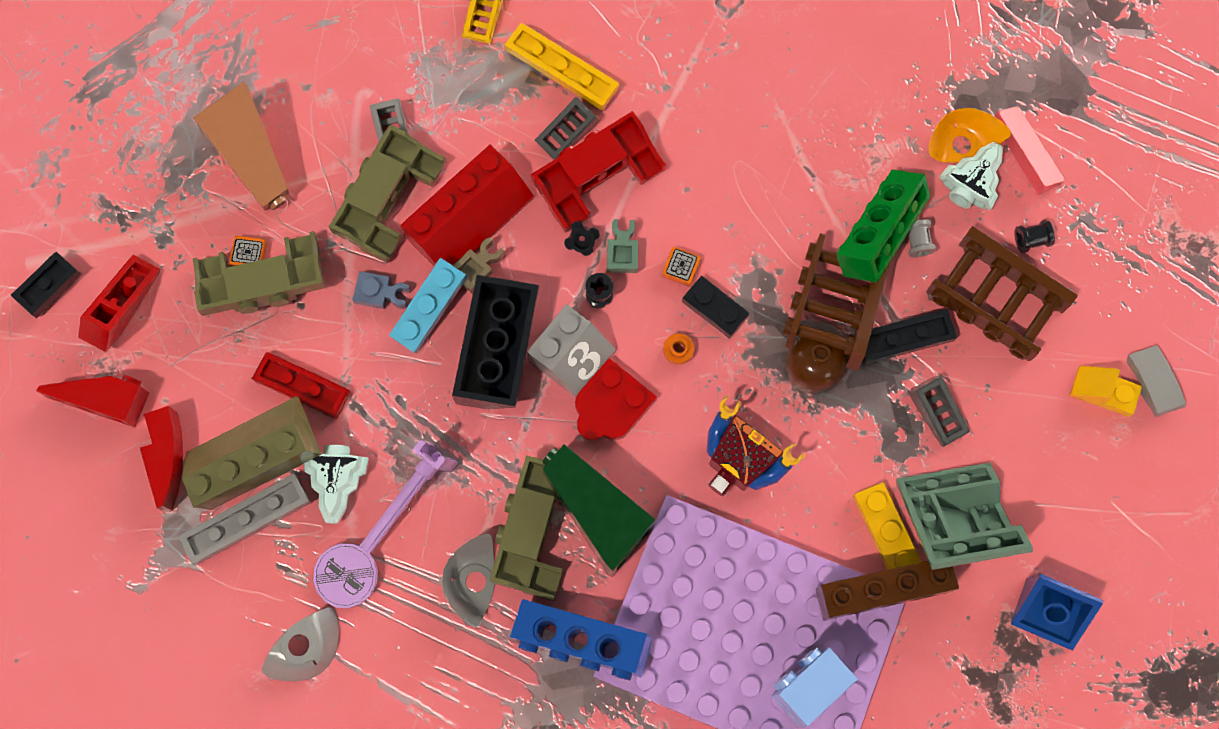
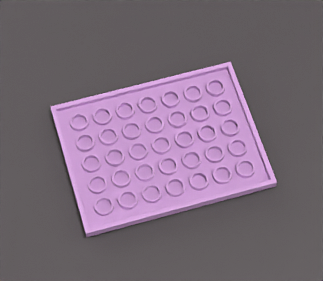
M666 495L614 624L648 634L652 638L642 677L632 675L630 681L612 676L613 669L600 666L599 672L595 671L593 677L716 729H860L904 603L823 621L815 589L822 584L865 574ZM611 642L606 646L604 654L607 659L613 658L618 654V643ZM818 648L821 651L830 648L858 680L808 727H798L771 697L777 691L773 685L786 673L791 671L794 673L798 672L801 669L798 662L811 650Z

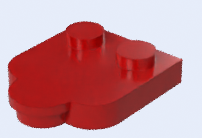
M608 358L576 396L575 408L579 414L577 430L587 440H598L603 436L610 440H620L630 432L655 403L657 396L612 359Z

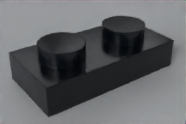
M56 251L11 296L32 316L37 318L81 273Z
M702 275L682 298V302L729 339L750 314V312Z

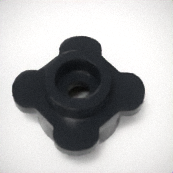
M580 221L573 222L571 224L572 231L570 236L564 241L565 247L568 250L574 249L584 256L592 254L595 240L600 236L598 229L583 226ZM584 236L585 240L580 241L579 237Z

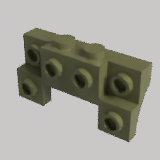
M389 124L370 158L366 157L362 162L359 170L360 175L356 182L351 183L347 187L344 195L345 200L330 223L329 229L333 234L359 246L361 251L388 264L402 236L400 233L383 225L410 177L432 187L446 164L445 157L428 149L405 131Z
M313 231L310 232V235L294 239L284 238L287 258L285 255H280L228 267L224 252H219L218 256L201 260L193 258L195 272L194 294L197 311L202 316L232 309L236 313L250 314L258 311L259 307L263 306L280 307L287 305L290 300L297 299V294L324 289L322 261L315 232Z
M526 455L515 494L509 493L504 512L509 513L506 525L500 524L495 543L500 544L489 581L496 585L522 591L525 594L554 601L563 569L541 563L539 558L555 502H562L543 474L545 466L542 463L543 460Z

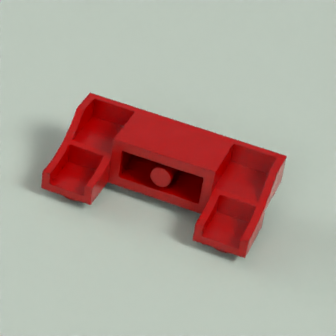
M631 111L601 131H592L577 146H568L562 150L559 157L533 172L531 180L547 202L550 212L566 233L571 230L573 222H584L591 217V212L580 198L581 195L627 166L642 185L666 170V164L653 146L643 124L636 114Z

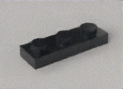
M948 309L872 328L864 356L865 364L955 341L957 335Z

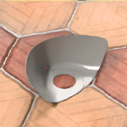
M490 534L477 536L458 548L448 559L442 576L443 593L449 605L463 621L476 628L482 622L494 590V584L489 581L495 563L492 536ZM472 572H480L486 578L485 588L480 592H471L466 586V578Z
M327 607L291 626L270 650L261 669L262 673L272 679L295 682L309 680L320 675L335 657L339 642V623L334 608ZM295 635H304L309 640V649L304 655L295 656L289 651V641Z

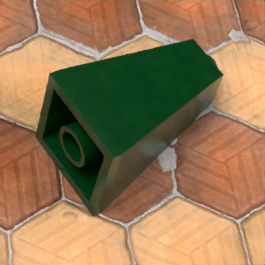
M565 444L559 450L554 447L542 461L545 464L543 474L607 574L613 577L653 529L656 519Z

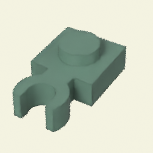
M614 219L612 222V233L617 240L608 239L607 272L637 273L638 240H630L635 233V222L630 220L629 229L621 231L618 229V219Z

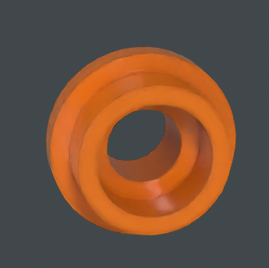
M673 334L664 342V356L673 364H685L694 354V344L684 334ZM675 344H682L685 350L677 353L673 350V346Z

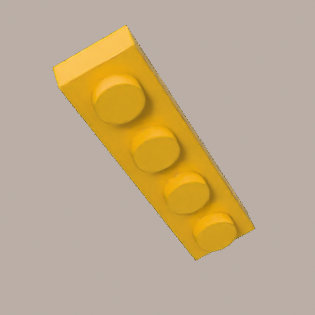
M522 22L504 44L507 52L602 111L619 89L617 81Z

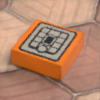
M235 235L229 265L232 267L263 260L267 246L266 240Z
M672 246L661 277L690 287L701 261V256Z

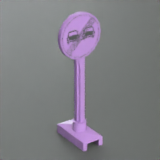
M421 439L412 449L422 459L415 468L416 472L359 546L341 543L329 547L320 555L314 567L313 581L317 593L326 603L336 608H352L362 604L372 595L377 585L378 570L371 553L426 480H430L437 470L451 473L459 463L458 461L442 456L437 451L439 447L436 444Z

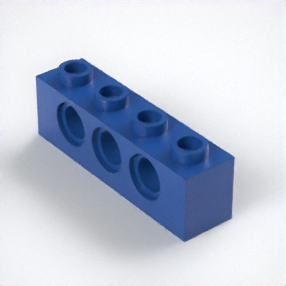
M524 599L521 600L510 638L519 642V649L536 654L538 648L550 651L548 657L563 662H568L569 657L581 660V667L598 672L600 666L613 669L612 676L628 681L631 680L632 675L642 677L652 638L648 634ZM549 625H555V636L545 641L543 638L544 629ZM581 633H586V645L582 649L576 650L573 645L575 637ZM611 642H617L619 645L618 654L613 658L607 659L604 654L606 646Z

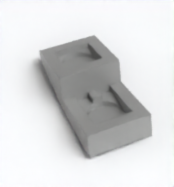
M1157 345L1128 355L1126 362L1142 385L1140 394L1156 417L1186 406L1176 377Z

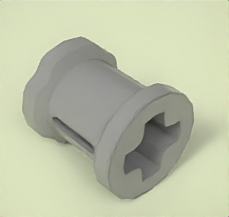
M930 220L915 221L908 232L911 247L908 252L909 257H924L935 253L936 245L932 244L929 228L932 227Z

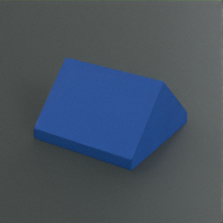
M1039 573L1026 578L1011 620V625L1073 651L1103 605V600Z

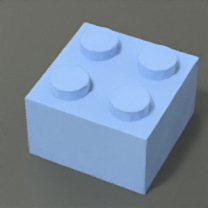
M818 648L811 650L798 662L801 666L798 672L794 673L791 671L786 673L773 685L777 691L771 697L798 727H808L858 680L830 648L821 651Z

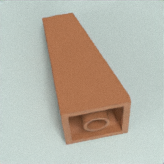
M243 81L194 116L193 119L199 130L265 211L269 207L275 210L287 201L285 196L289 194V191L248 86Z

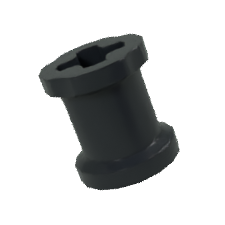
M1046 219L1041 220L1038 225L1029 227L1021 225L1015 228V242L1021 253H1026L1030 248L1042 245L1051 247L1055 243L1054 229L1050 221Z
M603 273L591 275L585 284L586 299L592 307L604 308L612 302L613 282L608 275ZM598 287L604 288V290L601 292V295L595 294V291H597Z

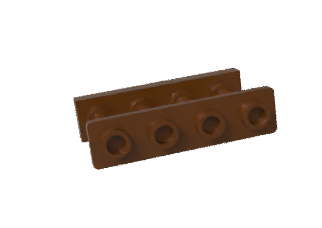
M972 226L959 244L965 252L944 283L934 279L926 293L930 295L932 301L937 305L947 306L956 312L957 317L964 323L974 324L983 330V334L988 339L994 342H1001L1010 348V353L1015 357L1031 361L1041 351V348L1033 342L1053 312L1059 311L1064 313L1073 304L1078 295ZM980 259L988 264L991 270L972 298L968 300L954 291V289L974 260ZM1001 276H1006L1016 283L1017 288L995 318L980 307ZM1027 294H1033L1042 300L1043 306L1024 334L1020 335L1008 327L1007 323Z
M820 233L817 243L810 242L805 260L810 261L809 268L803 266L798 280V284L802 285L803 288L801 293L795 291L790 309L794 310L795 314L794 318L787 317L782 335L788 336L785 347L791 349L796 336L843 350V354L849 355L846 368L858 371L866 353L889 264L877 283L869 282L868 286L863 285L862 287L816 274L815 270L818 260L840 267L837 261V253L822 249L826 235ZM813 285L858 299L857 303L863 304L861 311L856 310L854 313L809 299L807 297L810 287ZM803 310L850 324V328L856 329L854 337L849 336L845 338L800 324Z

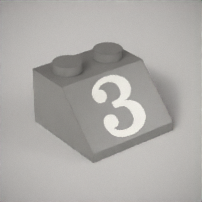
M566 304L530 347L527 355L531 364L576 397L607 359L612 357L616 349L590 321Z

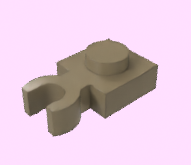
M487 238L482 242L478 254L470 249L453 265L468 276L463 286L471 294L474 291L476 276L490 277L493 274V269L489 265L501 261L504 257V250L502 248L495 254L487 252L493 245L491 238Z

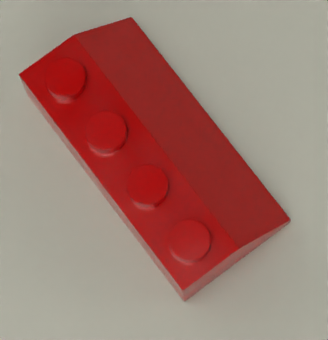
M489 144L409 216L400 227L404 237L433 266L436 265L440 258L453 266L470 249L476 252L485 239L494 236L534 199V195L512 164Z

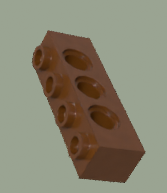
M925 561L822 584L815 591L823 621L947 594L959 589L953 566L932 570L929 562Z

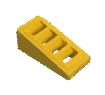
M470 0L461 37L490 45L503 0H494V2ZM478 4L491 7L492 12L477 9ZM477 15L489 18L490 20L489 23L474 20V17ZM476 26L487 29L486 35L470 31L471 27Z

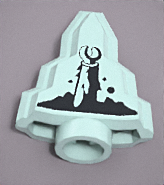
M992 142L980 148L974 157L963 158L956 166L949 165L942 172L939 179L951 191L949 198L953 203L965 209H969L972 205L980 209H992L998 197L995 192L999 183L996 171L1002 163L1003 147Z
M325 445L324 454L304 463L305 473L311 476V488L319 493V509L325 523L328 524L339 523L347 509L348 496L357 490L359 478L366 475L369 458L350 455L349 446Z

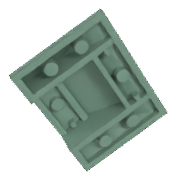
M991 463L896 479L897 487L932 570L1033 552V546L1022 525L1012 526L1000 503V481Z

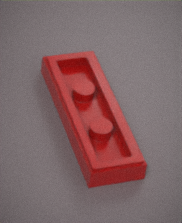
M267 351L251 378L254 382L291 399L297 396L302 404L336 420L351 394L349 389Z

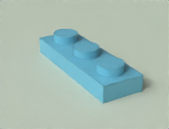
M440 258L389 336L412 352L418 353L468 276Z

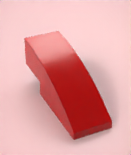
M170 406L144 414L152 444L140 448L156 508L165 513L173 511L179 492L183 467L182 430L178 412Z

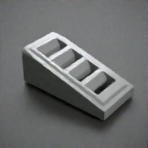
M399 98L369 105L378 142L385 133L382 126L399 123V129L408 133ZM396 111V117L381 120L380 115Z

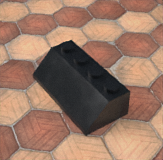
M482 275L476 276L452 393L455 404L481 409L516 408L539 285Z

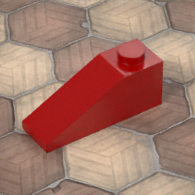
M132 255L81 315L78 338L107 352L125 330L159 275L160 269Z
M123 375L122 379L105 376L39 385L36 391L48 399L134 428L149 395V392L140 386L142 383L140 380L127 375Z

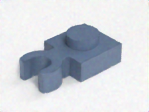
M359 271L352 301L354 304L385 309L386 301H389L395 307L404 309L407 308V303L404 300L397 299V295L400 292L410 293L411 289L405 283H397L390 286L391 279L388 276Z

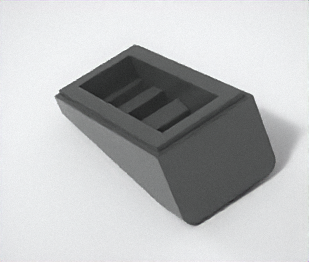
M575 97L535 141L553 159H556L562 150L578 143L600 120ZM577 112L585 119L582 124L573 116ZM568 120L577 127L574 133L565 125ZM559 128L569 136L566 141L556 133ZM550 136L561 145L557 150L547 141Z
M942 376L931 377L908 390L912 401L942 447L970 432ZM933 389L936 394L926 398L925 393ZM940 400L943 405L932 410L930 405ZM947 411L950 416L938 421L937 416ZM953 422L956 424L957 427L944 433L942 428Z

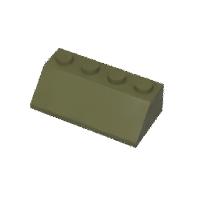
M296 396L186 452L182 480L193 508L212 510L322 455L299 397Z

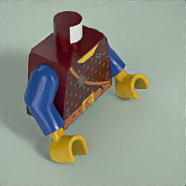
M726 395L720 402V411L708 430L706 450L711 457L709 465L718 472L708 486L722 497L733 484L742 491L747 490L749 487L758 490L773 485L792 468V465L798 464L805 458V453L800 455L798 459L791 456V449L796 444H791L783 451L735 415L741 407V402L739 400L734 409L728 408L726 400L729 395Z

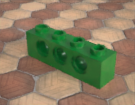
M892 169L886 179L881 182L877 193L866 205L864 213L858 222L853 225L851 233L838 248L837 261L840 264L843 276L874 283L878 282L930 199L925 174Z

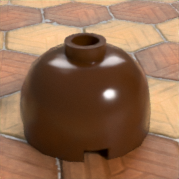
M798 336L794 339L791 349L788 348L786 351L784 366L789 375L788 378L794 386L807 393L819 394L835 388L842 380L847 369V355L843 354V350Z

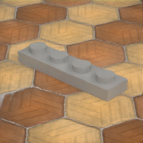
M294 473L178 537L191 564L196 566L305 507L311 501L298 476Z

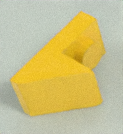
M1079 366L1069 396L1131 417L1134 415L1142 386L1119 378L1120 370L1116 368Z

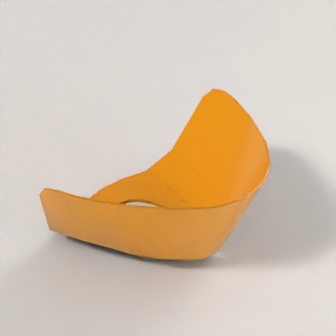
M975 108L953 110L940 120L933 131L929 142V154L939 162H960L963 158L974 157L980 148L992 142L1000 145L1010 137L1011 131L1002 121L987 112ZM963 136L970 141L971 148L967 153L960 154L953 149L952 142L956 137Z

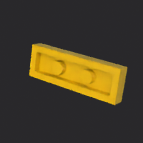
M884 482L852 496L887 570L921 562Z

